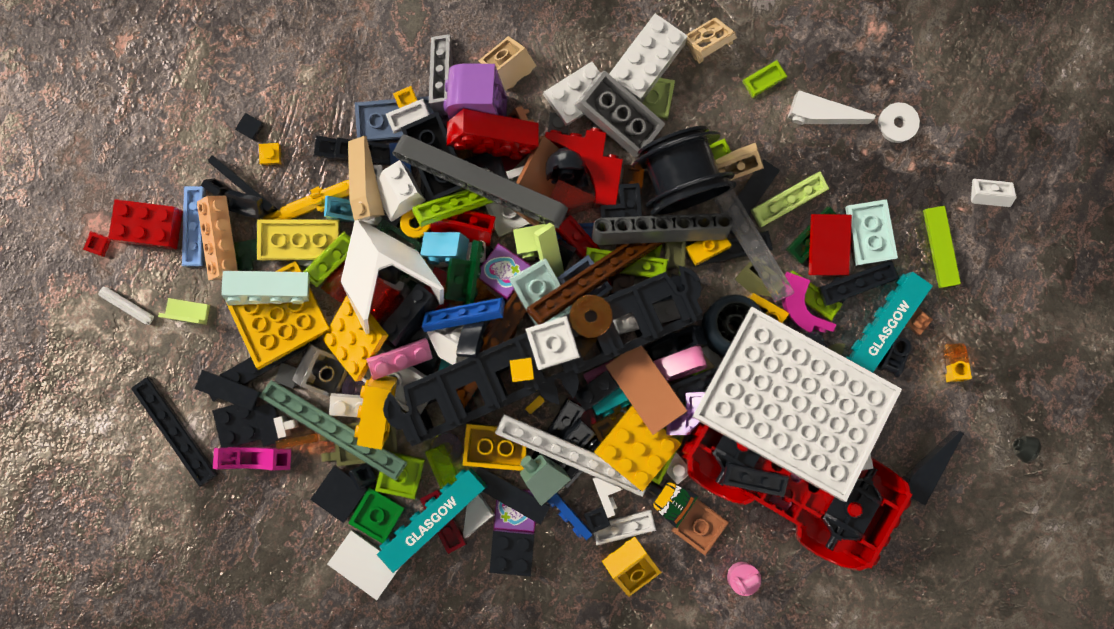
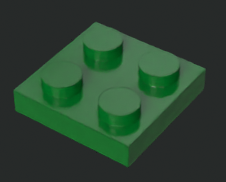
M369 487L348 524L380 543H384L405 507L384 494L375 491L374 488Z

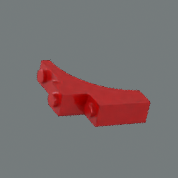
M591 128V130H586L585 137H581L582 135L578 133L565 135L558 130L545 132V137L558 148H569L579 153L584 159L586 171L594 187L595 207L616 205L623 159H619V156L608 154L607 157L603 156L606 132H602V129Z

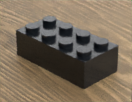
M438 111L401 127L403 135H408L459 158L456 149L452 146H447V128ZM418 168L431 201L465 190L458 185Z

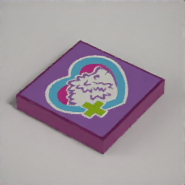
M498 243L482 264L481 275L478 280L508 300L515 291L509 278L531 265Z
M522 489L525 492L534 496L530 489ZM496 500L494 529L535 531V522Z

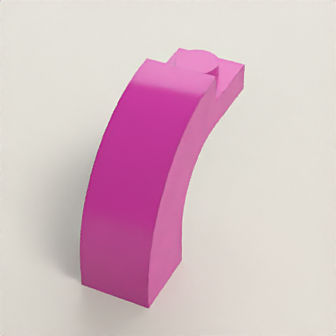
M786 271L783 279L786 284L781 289V301L784 310L789 313L788 317L796 325L808 332H812L813 328L823 333H826L827 330L834 332L835 323L812 315L806 308L805 293L810 280Z
M269 447L214 448L213 469L290 470L291 449Z

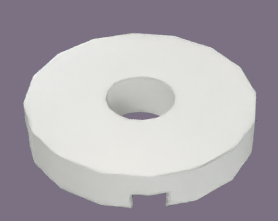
M897 102L890 104L881 112L878 127L885 139L895 143H902L916 134L919 129L920 120L918 113L912 106ZM900 118L903 121V127L895 126L894 119Z

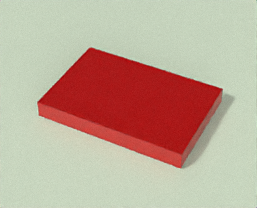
M811 214L808 275H849L852 215Z

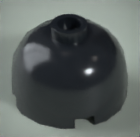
M560 148L546 162L547 181L552 179V184L570 185L574 184L573 180L579 178V181L586 177L584 159L579 153L569 148Z

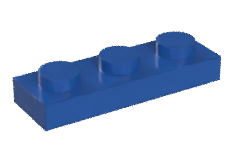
M555 493L547 501L552 508L556 506L561 511L559 516L566 523L570 521L574 526L572 530L580 539L584 537L587 540L592 536L590 529L558 493Z

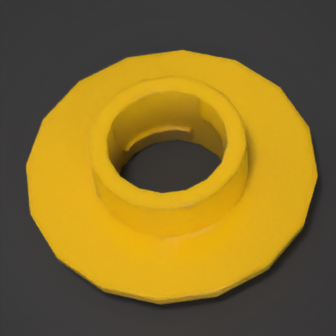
M412 210L401 216L400 227L408 237L421 238L424 236V232L430 231L431 224L418 228L411 227L410 222L415 216Z

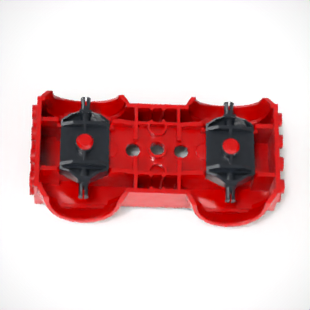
M700 423L691 432L693 435L690 442L686 441L681 449L683 453L681 457L687 460L688 475L698 485L716 496L736 504L746 505L755 500L795 524L797 541L807 550L828 562L850 570L860 571L872 568L873 565L875 566L879 562L881 550L889 544L891 540L890 534L893 529L899 526L901 522L900 516L904 510L909 508L911 504L910 498L913 495L910 493L908 483L902 477L872 457L873 469L861 471L847 502L839 500L820 488L817 492L813 493L808 489L809 482L802 478L794 482L791 479V472L784 468L780 471H775L772 468L771 461L703 423ZM726 462L788 475L789 480L782 500L792 503L789 509L786 511L770 502L772 494L723 484L722 478Z

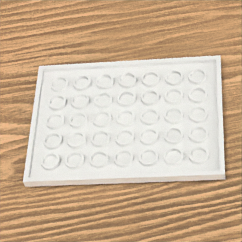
M751 307L692 417L839 500L847 502L902 389Z

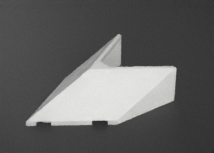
M358 220L354 222L341 284L366 335L370 333L368 319L378 272L383 268L393 265L429 285L439 304L444 303V288L418 251L366 222Z

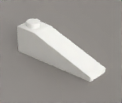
M798 91L794 96L788 118L799 125L869 124L875 119L876 115Z

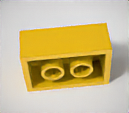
M371 376L369 380H366L365 386H362L360 398H363L362 406H359L357 418H360V423L356 426L354 437L358 438L357 446L382 450L390 431V424L383 412L384 402L389 392L395 398L398 378L384 376L373 380Z
M468 423L466 424L462 466L522 471L524 468L521 466V461L527 456V447L495 434L498 426Z

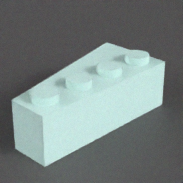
M223 271L221 295L227 305L281 304L287 302L303 304L309 301L310 277L308 272Z

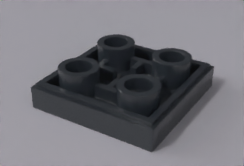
M335 465L310 500L342 523H345L368 488L365 487L358 490L350 475Z

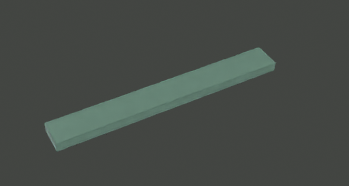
M272 380L259 396L267 403L395 481L407 465V462L384 448L380 450L357 446L358 438L354 437L355 430Z

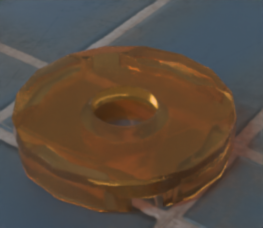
M596 295L580 297L570 310V323L573 329L579 335L586 338H595L604 334L612 322L610 305L602 297ZM589 310L595 311L597 314L596 321H586L585 313Z

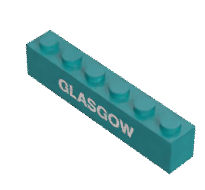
M914 272L901 275L897 281V288L895 291H890L886 296V304L883 307H879L875 312L874 317L876 318L872 324L869 323L862 332L864 333L863 337L851 347L853 351L849 357H845L846 359L872 373L874 372L933 286Z
M472 468L467 471L465 469L461 470L455 476L457 481L452 485L447 483L440 490L442 494L437 499L432 497L425 504L427 508L422 513L418 510L410 518L411 523L407 527L403 524L394 532L396 537L392 541L387 539L379 546L381 551L376 555L392 573L399 569L487 487L485 482Z

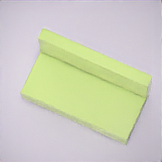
M168 298L165 314L159 313L158 317L207 325L210 305Z

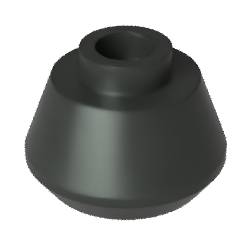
M1022 436L1017 438L1012 446L1016 456L1024 463L1034 461L1041 451V443L1036 437Z

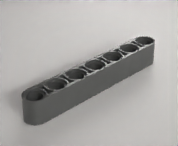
M727 213L599 218L595 220L593 225L592 240L598 245L723 240L729 236L734 220Z

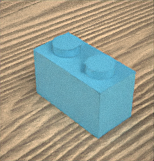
M424 232L420 255L428 263L438 265L440 262L449 264L450 257L466 260L469 239L460 232Z

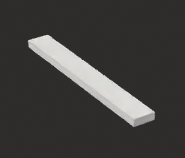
M503 414L495 431V434L642 497L646 491L645 488L642 492L594 452L506 414Z

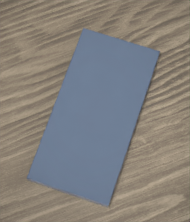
M429 96L416 97L417 100H424L429 114L434 113L429 105ZM396 100L355 102L357 138L367 136V141L372 142L400 140L403 132L400 131L394 134L386 116L387 113L399 109Z

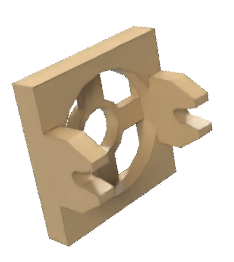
M715 17L686 34L687 40L685 44L689 47L694 60L701 63L707 55L726 44L728 46L733 44V40L737 37L732 29ZM707 34H713L710 37L704 38ZM704 42H711L710 44H708V45L705 46V47H700V46H699L700 44H702V43H704Z

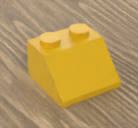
M636 537L625 542L623 546L602 560L612 578L628 597L662 573Z

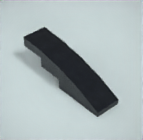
M316 135L313 156L349 162L348 141L351 140ZM368 141L373 164L391 166L389 144Z

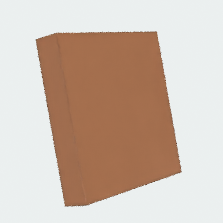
M697 499L678 528L674 527L672 532L706 556L729 522Z

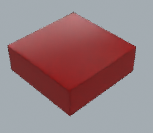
M90 231L83 250L105 257L111 240L106 236Z

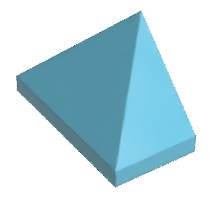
M325 196L324 217L328 220H340V222H355L350 200Z

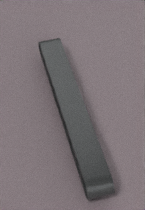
M408 135L401 136L392 153L403 162L541 223L548 224L550 222L555 228L560 227L568 211L564 204Z

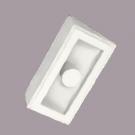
M972 180L971 202L974 204L1011 207L1016 199L1015 188L1012 182Z

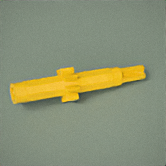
M349 180L326 189H322L319 186L310 190L311 194L309 196L281 207L280 210L265 215L263 220H290L316 209L317 211L324 212L325 196L342 199L349 196Z

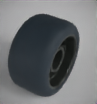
M727 295L715 301L708 308L702 320V327L708 347L713 352L722 357L725 356L751 307L763 312L756 302L742 295ZM728 324L733 325L736 331H732Z

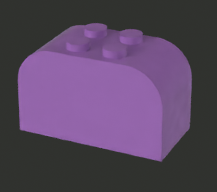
M457 64L449 68L448 80L445 81L447 99L444 100V111L447 112L449 119L453 118L463 108L506 116L507 94L495 64Z

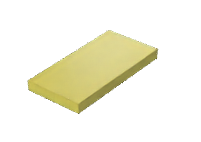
M257 220V260H315L340 235V220Z

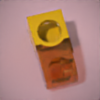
M946 344L944 347L947 374L945 375L946 383L964 382L972 379L965 344Z

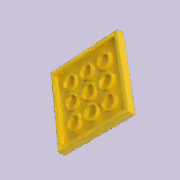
M294 261L275 272L303 271L299 263ZM309 288V301L303 304L287 302L281 304L227 305L255 367L259 370L326 334L330 330L311 288Z

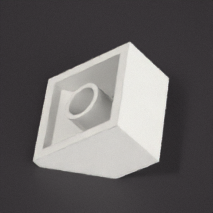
M400 160L384 169L377 180L382 205L391 222L412 210V207L426 201L409 169Z

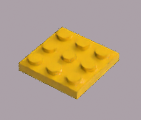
M346 296L329 326L330 330L324 335L322 340L356 382L362 381L369 369L366 359L378 354L388 334L375 318L369 314L368 324L370 333L366 335L348 296Z
M631 406L594 453L643 492L682 443L672 435H667L665 429H661L652 435L635 408Z

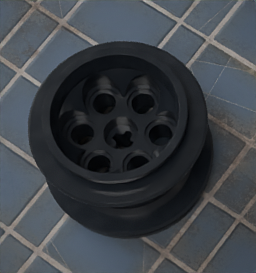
M707 126L690 127L663 136L645 145L638 151L639 158L633 162L632 167L637 170H648L657 195L646 204L647 208H653L651 216L668 215L697 206L719 197L737 186L735 181H731L735 176L734 172H719L710 147L711 144L720 138V132L709 131Z

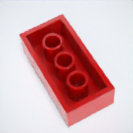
M463 108L447 122V146H452L456 150H473L474 153H492V156L496 157L504 155L509 156L510 159L518 160L539 146V123Z

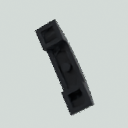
M487 297V298H484L483 300H481L480 302H482V301H487V300H492V299H497V298ZM491 320L465 324L463 326L456 350L457 357H477L484 344L482 335Z

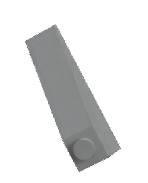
M450 34L431 37L429 105L434 113L438 111L441 116L448 115L444 111V100L447 99L445 81L448 80L449 68L453 66Z

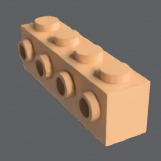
M206 196L197 201L208 280H222L223 271H238L227 197Z

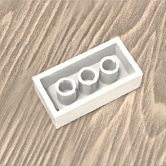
M655 13L609 75L642 103L685 46L687 35Z

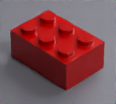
M114 199L108 239L118 243L177 250L183 210L174 206Z

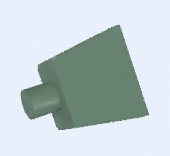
M543 454L534 460L530 456H525L521 461V466L524 469L520 472V475L541 506L571 480L563 467Z

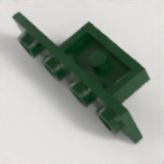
M473 240L470 260L450 257L444 299L463 301V305L474 303V299L478 295L477 279L481 275L480 258L484 255L482 241Z

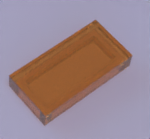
M317 433L276 440L275 442L277 449L314 443L319 440Z

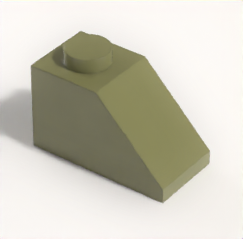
M756 256L735 278L748 292L772 298L786 284Z

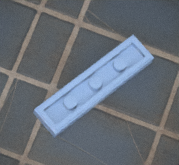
M184 186L182 266H204V247L197 201L206 197V189L202 186Z

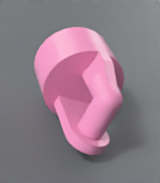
M737 562L728 570L727 580L730 587L737 594L749 596L759 589L761 574L750 563Z

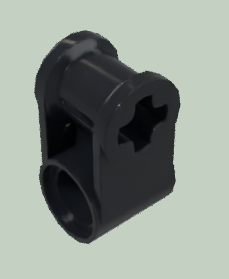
M897 338L879 363L878 370L890 372L896 378L900 377L912 348L910 341L906 338ZM897 342H901L903 345L901 352L896 350Z

